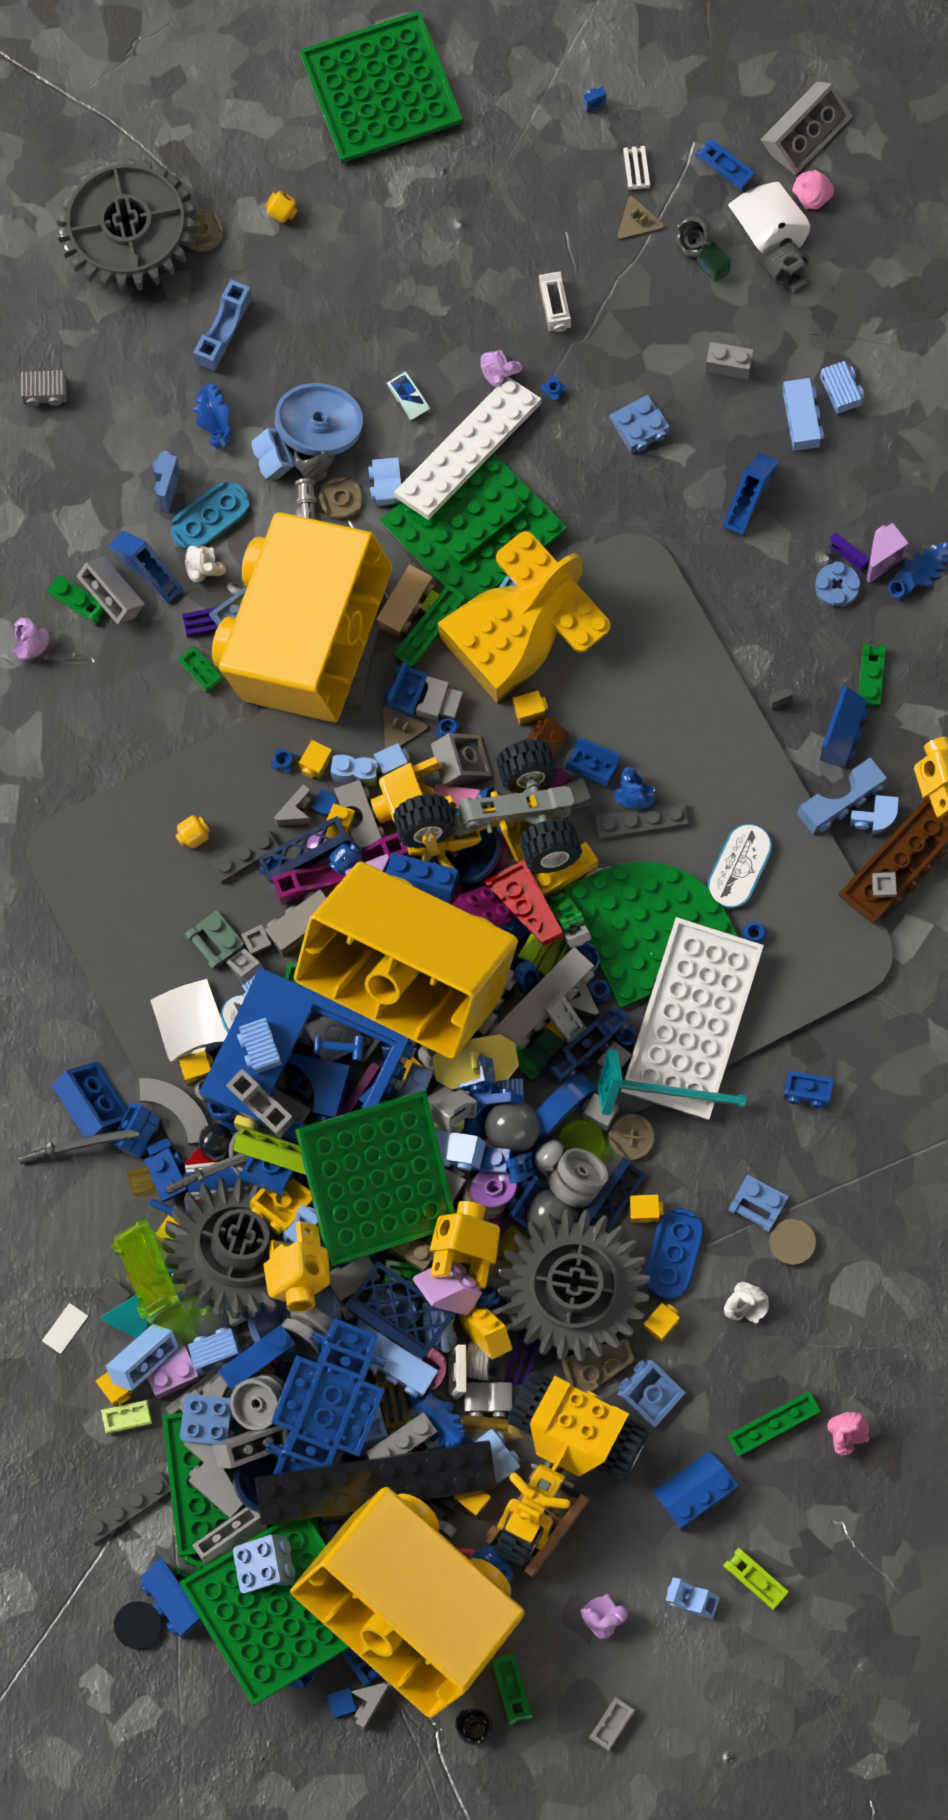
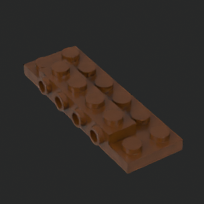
M925 799L841 890L839 897L873 925L886 910L888 911L891 907L896 909L903 901L901 896L906 891L912 892L917 886V878L920 875L925 877L933 868L931 863L935 859L941 860L947 853L948 813L943 817L937 818L931 800ZM895 872L896 897L873 898L872 873Z

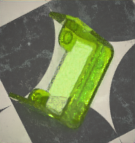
M146 1217L136 1221L113 1236L115 1241L111 1242L112 1248L116 1256L121 1255L140 1302V1305L136 1307L141 1319L146 1318L151 1326L152 1324L160 1325L186 1314Z

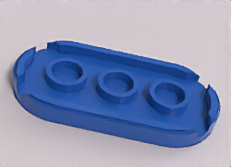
M683 1208L673 1209L664 1214L658 1222L645 1275L650 1276V1281L646 1284L647 1288L660 1299H676L682 1296L690 1286L703 1238V1226L695 1213Z

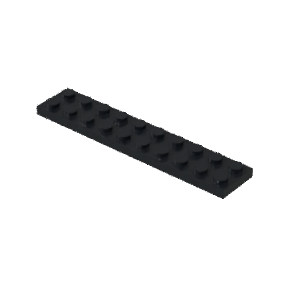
M489 1440L254 1477L261 1526L357 1511L384 1487L390 1488L397 1495L401 1493L410 1494L420 1500L496 1488L491 1443Z

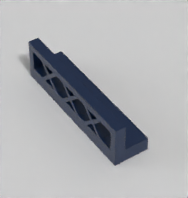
M335 816L258 857V860L268 881L273 884L272 877L294 869L311 867L330 857V853L337 846L345 842L351 844L353 839L351 835L346 833L340 818ZM336 823L340 834L333 838L325 836L328 827ZM313 835L320 837L316 847H305L309 837ZM292 846L300 848L298 856L294 859L286 857L288 849ZM272 857L280 858L278 867L270 871L266 860Z
M623 1156L588 1208L590 1225H592L595 1219L596 1223L598 1222L600 1211L611 1210L612 1219L610 1222H607L606 1233H609L630 1202V1196H634L647 1176L632 1166L631 1161ZM628 1170L639 1177L635 1184L625 1186L623 1177ZM621 1182V1183H622V1187H618V1188H617V1186H618L619 1183ZM631 1189V1191L627 1195L626 1190ZM623 1190L624 1201L620 1204L612 1205L611 1195L613 1192ZM609 1200L610 1206H605V1204ZM614 1208H618V1210H617L616 1213L614 1214V1210H613V1209H614Z

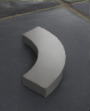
M139 1078L140 1102L157 1104L172 1111L185 1128L188 1145L198 1144L200 1132L208 1123L197 1103L183 1090L170 1083L157 1079Z

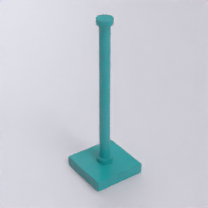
M612 1049L608 1050L597 1083L601 1114L611 1115L620 1088L737 1105L738 1108H744L746 1103L745 1094L735 1096L623 1080L618 1050Z

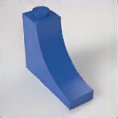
M759 452L746 467L723 523L724 527L741 535L745 533L749 521L763 493L772 481L780 461Z
M122 531L108 545L116 557L141 576L164 602L169 603L184 589L145 540Z
M292 1053L285 1068L302 1075L313 1088V1114L315 1119L320 1122L340 1116L352 1077L350 1066Z
M281 1324L217 1372L229 1389L232 1390L287 1351L295 1343Z

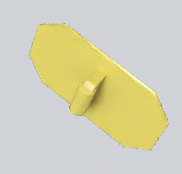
M497 1034L470 1039L454 1059L447 1058L436 1052L432 1057L436 1081L449 1089H457L459 1084L481 1078L478 1056L481 1055L492 1058L496 1081L508 1080L519 1066L515 1043L503 1035ZM485 1063V1070L489 1074V1068Z

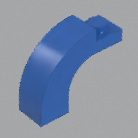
M581 1072L558 1088L536 1111L540 1122V1134L535 1143L538 1147L543 1145L557 1126L571 1112L583 1105L586 1099L597 1089Z
M493 1085L484 1086L485 1090L482 1092L471 1093L469 1096L477 1101L476 1116L465 1118L464 1129L459 1133L478 1136L484 1140L485 1120L492 1107L506 1102L523 1103V1095L514 1093L513 1089H503Z

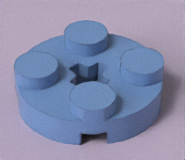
M838 561L823 567L817 574L815 582L817 597L822 603L830 607H845L851 604L856 599L860 586L857 573L850 566ZM833 582H842L841 586L843 588L833 589Z

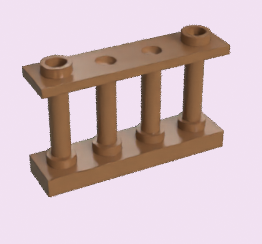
M536 1470L531 1473L528 1478L529 1480H531ZM559 1489L563 1492L560 1498L568 1499L571 1502L570 1507L567 1508L569 1511L564 1517L561 1515L558 1517L545 1508V1511L549 1512V1517L553 1520L552 1527L555 1530L550 1536H547L548 1540L542 1551L539 1550L536 1555L532 1554L528 1562L524 1564L526 1567L524 1573L530 1578L535 1576L589 1503V1499L582 1494L578 1498L575 1496L572 1498L562 1489ZM521 1494L517 1500L521 1501L524 1495ZM493 1525L486 1534L488 1538L486 1544L489 1546L495 1541L498 1543L503 1530Z

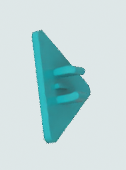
M141 1291L101 1316L102 1321L134 1338H138L147 1330L146 1292Z

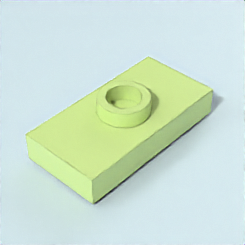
M148 1400L101 1410L106 1434L152 1424Z

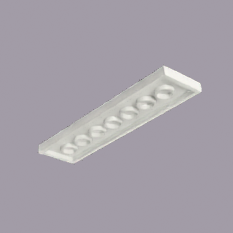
M506 377L504 383L501 386H497L394 491V497L429 520L541 405V398L510 377Z

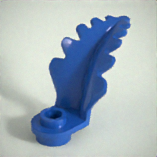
M208 383L205 387L201 388V391L197 392L199 397L194 398V402L199 403V405L194 406L193 411L200 414L196 418V424L210 432V445L214 446L215 449H220L231 441L229 436L232 429L228 423L230 409L227 404L221 405L223 394L218 395L219 388L216 384Z
M939 542L938 547L933 544L931 551L925 548L923 550L924 556L918 552L914 553V561L905 558L903 560V569L899 570L889 583L888 591L890 595L896 599H902L908 596L916 585L931 587L933 585L931 577L936 579L941 577L937 569L945 570L946 568L942 562H948V557L946 556V554L948 555V542L943 544ZM898 584H901L902 591L898 589Z
M426 1390L422 1398L418 1395L416 1398L409 1394L406 1395L410 1407L418 1413V1416L424 1412L437 1430V1433L430 1438L432 1442L439 1438V1445L443 1446L445 1443L446 1447L462 1442L466 1431L463 1430V1424H457L461 1417L457 1414H450L454 1408L450 1402L436 1399L429 1390Z

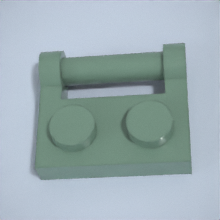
M217 910L184 934L189 941L192 940L209 961L208 965L212 970L223 964L225 960L242 947H245L243 941ZM205 932L221 952L220 955L216 956L199 936L200 933Z

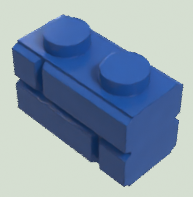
M131 1103L117 1131L133 1130L139 1132L141 1137L114 1141L110 1144L131 1157L140 1158L141 1155L148 1151V1142L151 1136L158 1131L160 1126L158 1122L161 1117L140 1104Z

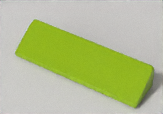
M242 1127L237 1134L233 1147L234 1151L306 1175L299 1145L246 1127Z

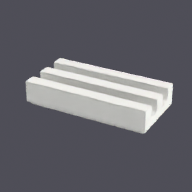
M640 146V148L632 147V149L623 148L628 190L650 188L645 146ZM637 154H641L643 174L645 183L642 184L640 179ZM629 155H633L636 184H632Z

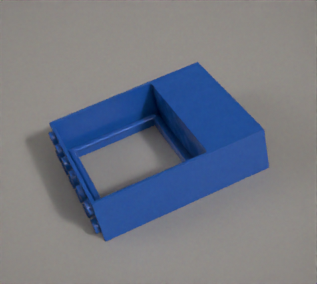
M259 967L199 1094L206 1102L235 1115L250 1118L256 1121L259 1126L269 1129L226 1085L243 1069L271 1097L312 1011L392 1046L363 1108L394 1098L396 1093L394 1087L398 1080L401 1081L406 1072L404 1067L407 1059H412L416 1047H414L415 1043L413 1040L314 991ZM266 1018L282 1065L256 1074L253 1068L248 1069L244 1057L248 1053L246 1047L241 1048L237 1034L241 1033L240 1026ZM296 1121L282 1136L298 1143L295 1129L307 1125Z

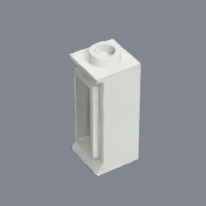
M561 271L539 275V286L549 331L562 332L567 328H571V318ZM557 284L563 313L553 314L547 285Z

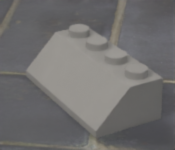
M817 81L760 140L775 160L797 175L853 116L832 84Z

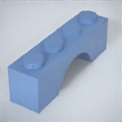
M230 279L221 297L220 307L213 325L206 334H202L193 352L195 364L216 371L252 299L249 286Z
M869 758L852 770L849 776L851 784L849 794L839 799H828L816 794L800 805L796 814L812 834L819 830L824 832L832 825L831 822L836 818L838 820L843 819L849 813V809L854 806L858 808L867 801L866 798L871 794L873 796L879 794L884 789L883 785L887 777L874 761Z

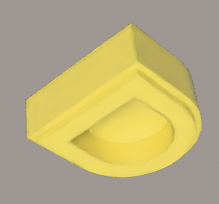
M236 1115L234 1121L236 1130L246 1127L258 1131L259 1124L256 1121Z

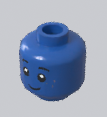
M355 842L351 844L342 843L330 853L331 862L329 864L339 875L346 874L345 871L353 868L356 863L363 862L362 849Z

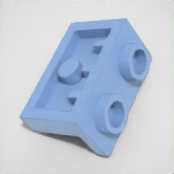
M426 1302L422 1304V1310L427 1309ZM441 1310L431 1312L433 1325L443 1323L448 1315ZM423 1313L424 1326L430 1325L428 1313ZM455 1315L434 1344V1350L449 1352L455 1348L457 1336L453 1329ZM438 1327V1328H434V1333L437 1332V1330L439 1329V1327ZM431 1329L424 1330L425 1345H428L432 1339Z

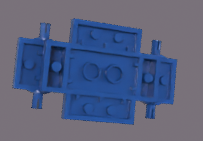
M335 1318L325 1335L314 1330L311 1331L310 1334L319 1338L310 1335L309 1340L321 1344L318 1360L313 1362L296 1355L270 1421L275 1425L290 1430L287 1440L282 1447L268 1442L267 1446L275 1450L267 1447L265 1449V1452L278 1456V1463L273 1474L331 1465L337 1448L360 1456L385 1391L381 1387L364 1381L371 1363L384 1368L385 1364L377 1360L387 1362V1358L374 1354L375 1344L379 1335Z

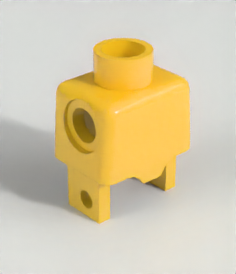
M948 737L936 738L926 743L924 749L927 756L914 766L923 799L931 800L937 818L943 817L948 813Z
M433 757L415 766L410 762L380 778L379 785L383 794L371 799V804L381 824L392 819L394 821V810L407 799L418 795L435 794L432 787L425 785L422 777L443 768L438 758ZM451 795L445 797L449 802L450 809L458 806L456 800Z
M460 1201L457 1213L438 1217L429 1250L435 1253L431 1277H449L451 1264L466 1263L471 1265L469 1276L476 1281V1286L479 1289L486 1288L489 1267L491 1264H496L500 1228L496 1224L484 1221L486 1211L484 1205Z
M299 1221L296 1223L297 1242L290 1245L271 1240L268 1243L270 1259L263 1264L269 1297L286 1302L287 1309L295 1313L312 1310L315 1307L314 1295L330 1284L328 1249L321 1247L319 1226Z

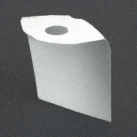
M779 181L755 187L728 204L755 246L766 256L780 248V243L785 238H791L792 243H795L800 248L809 234L810 224L807 217ZM785 223L786 225L784 228L779 229L778 224Z
M207 979L177 987L150 1000L170 1062L179 1061V1058L204 1050L207 1054L223 1044L227 1032L222 1025L221 1017Z

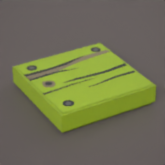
M531 933L518 957L523 961L533 963L538 968L539 974L545 977L564 958L565 951L569 945L562 936L543 946Z

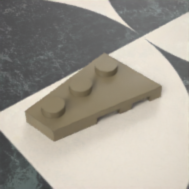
M628 1338L619 1340L620 1346L617 1349H612L607 1344L603 1345V1355L600 1358H596L591 1350L585 1351V1357L582 1362H578L574 1355L565 1357L561 1364L567 1382L581 1391L588 1390L591 1392L635 1361Z

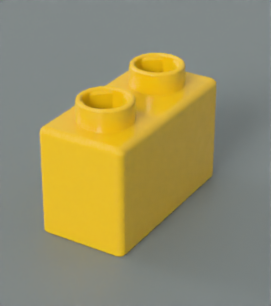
M277 512L272 518L266 537H255L249 543L242 563V580L247 589L237 616H228L220 622L212 645L214 665L219 668L242 701L333 723L339 720L392 572V564L373 532ZM329 658L325 672H323L326 661Z
M358 862L310 916L294 979L298 984L447 1058L454 1059L499 1003L518 940L513 934L496 927L485 918L474 916L414 887L405 879L391 876L365 862Z
M384 1487L350 1516L294 1584L290 1592L295 1599L426 1717L433 1718L466 1693L523 1619L525 1612L510 1597V1584L498 1568L482 1559H468L439 1533V1520L427 1504L410 1494L401 1493L397 1495L390 1488Z

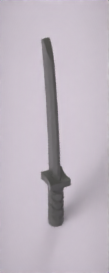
M123 1130L56 1145L52 1142H47L46 1148L19 1155L18 1159L20 1164L44 1158L45 1156L55 1159L59 1153L108 1142L139 1138L141 1134L133 1130Z
M241 1153L200 1170L197 1167L194 1169L195 1173L167 1185L166 1189L169 1194H172L198 1180L202 1183L206 1177L247 1162L249 1156Z

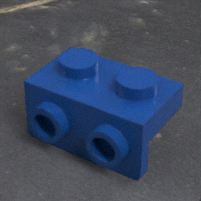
M403 661L401 667L397 666L394 672L393 679H395L393 686H389L385 693L387 707L413 716L427 684L426 678L429 674L408 667V662Z
M579 737L576 748L569 758L565 769L603 786H607L617 769L620 754Z
M788 1070L783 1099L795 1105H801L802 1102L811 1104V1107L817 1109H824L825 1106L829 1107L834 1078Z
M170 1148L144 1160L163 1202L184 1192H189L188 1186L172 1194H169L166 1189L167 1185L186 1177V1172L184 1173L181 1166L184 1163L179 1158L181 1157L180 1153Z
M535 1175L520 1182L518 1185L520 1190L516 1197L513 1196L507 1203V1211L504 1214L526 1230H528V1225L525 1221L526 1206L534 1194L549 1188L537 1180L538 1177Z

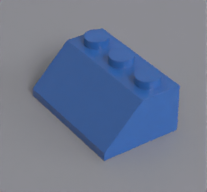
M843 685L820 755V761L842 768L846 767L847 762L852 763L856 751L852 747L854 741L859 742L863 730L859 729L861 721L866 722L870 710L866 708L867 700L848 686Z
M393 852L386 870L387 874L405 879L414 887L449 904H452L460 878L457 869Z
M98 1061L66 1070L52 1084L53 1089L84 1138L112 1132L120 1126L128 1110Z
M708 1451L652 1493L679 1531H681L738 1489V1485L720 1461Z
M162 1558L157 1560L140 1577L143 1581L140 1586L147 1597L152 1594L156 1600L153 1606L159 1615L163 1616L165 1614L170 1621L166 1625L174 1636L179 1634L181 1638H184L203 1623Z

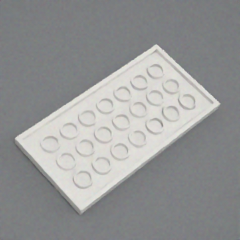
M676 917L624 1080L718 1093L764 945ZM621 1089L622 1093L706 1120L710 1119L715 1103L712 1101Z

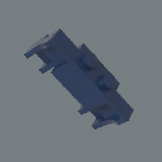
M621 1008L618 1010L610 1009L599 1021L595 1020L562 1049L561 1054L544 1067V1070L552 1079L556 1078L560 1083L564 1079L569 1081L577 1074V1070L580 1068L585 1070L593 1062V1056L597 1053L602 1055L610 1046L609 1042L616 1033L620 1036L629 1028L627 1024L630 1017Z

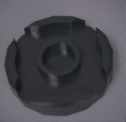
M134 1601L124 1605L117 1612L114 1620V1632L118 1640L126 1647L134 1650L145 1649L153 1645L162 1629L161 1618L157 1610L150 1604L142 1601Z

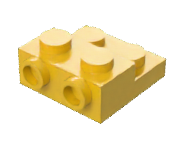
M292 1177L283 1196L261 1188L250 1200L249 1208L252 1212L260 1215L262 1219L270 1223L268 1225L269 1228L279 1235L280 1233L284 1234L295 1221L296 1212L303 1204L305 1207H309L313 1201L310 1190Z

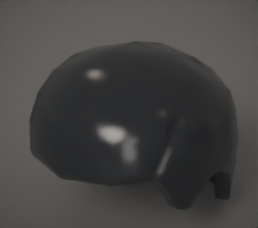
M209 1124L200 1132L198 1140L199 1152L205 1159L210 1161H222L229 1155V1144L233 1135L227 1127L221 1124Z
M479 1708L463 1709L456 1717L455 1729L459 1738L464 1743L478 1745L490 1738L492 1734V1721L489 1715Z

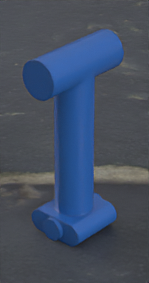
M320 1036L315 1037L314 1053L319 1054L320 1050L353 1053L352 1060L362 1061L364 1037L355 1036L354 1043L321 1041Z

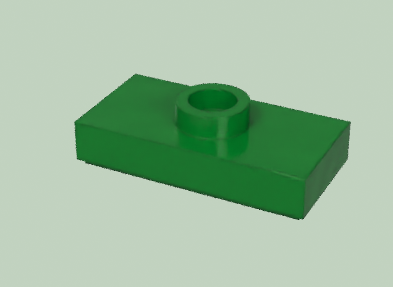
M195 645L177 659L180 665L206 693L224 680L223 676Z

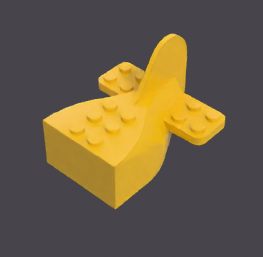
M527 531L518 534L502 547L496 555L498 565L516 585L485 591L438 622L439 639L497 704L541 667L549 655L557 633L576 652L583 653L610 631L609 619L577 585L582 575V558L580 555L572 553L557 562L533 534Z

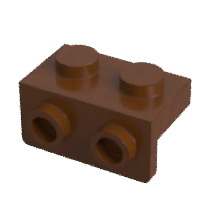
M540 718L534 722L530 735L524 740L539 739L546 741L550 744L553 756L555 757L570 733L551 718Z

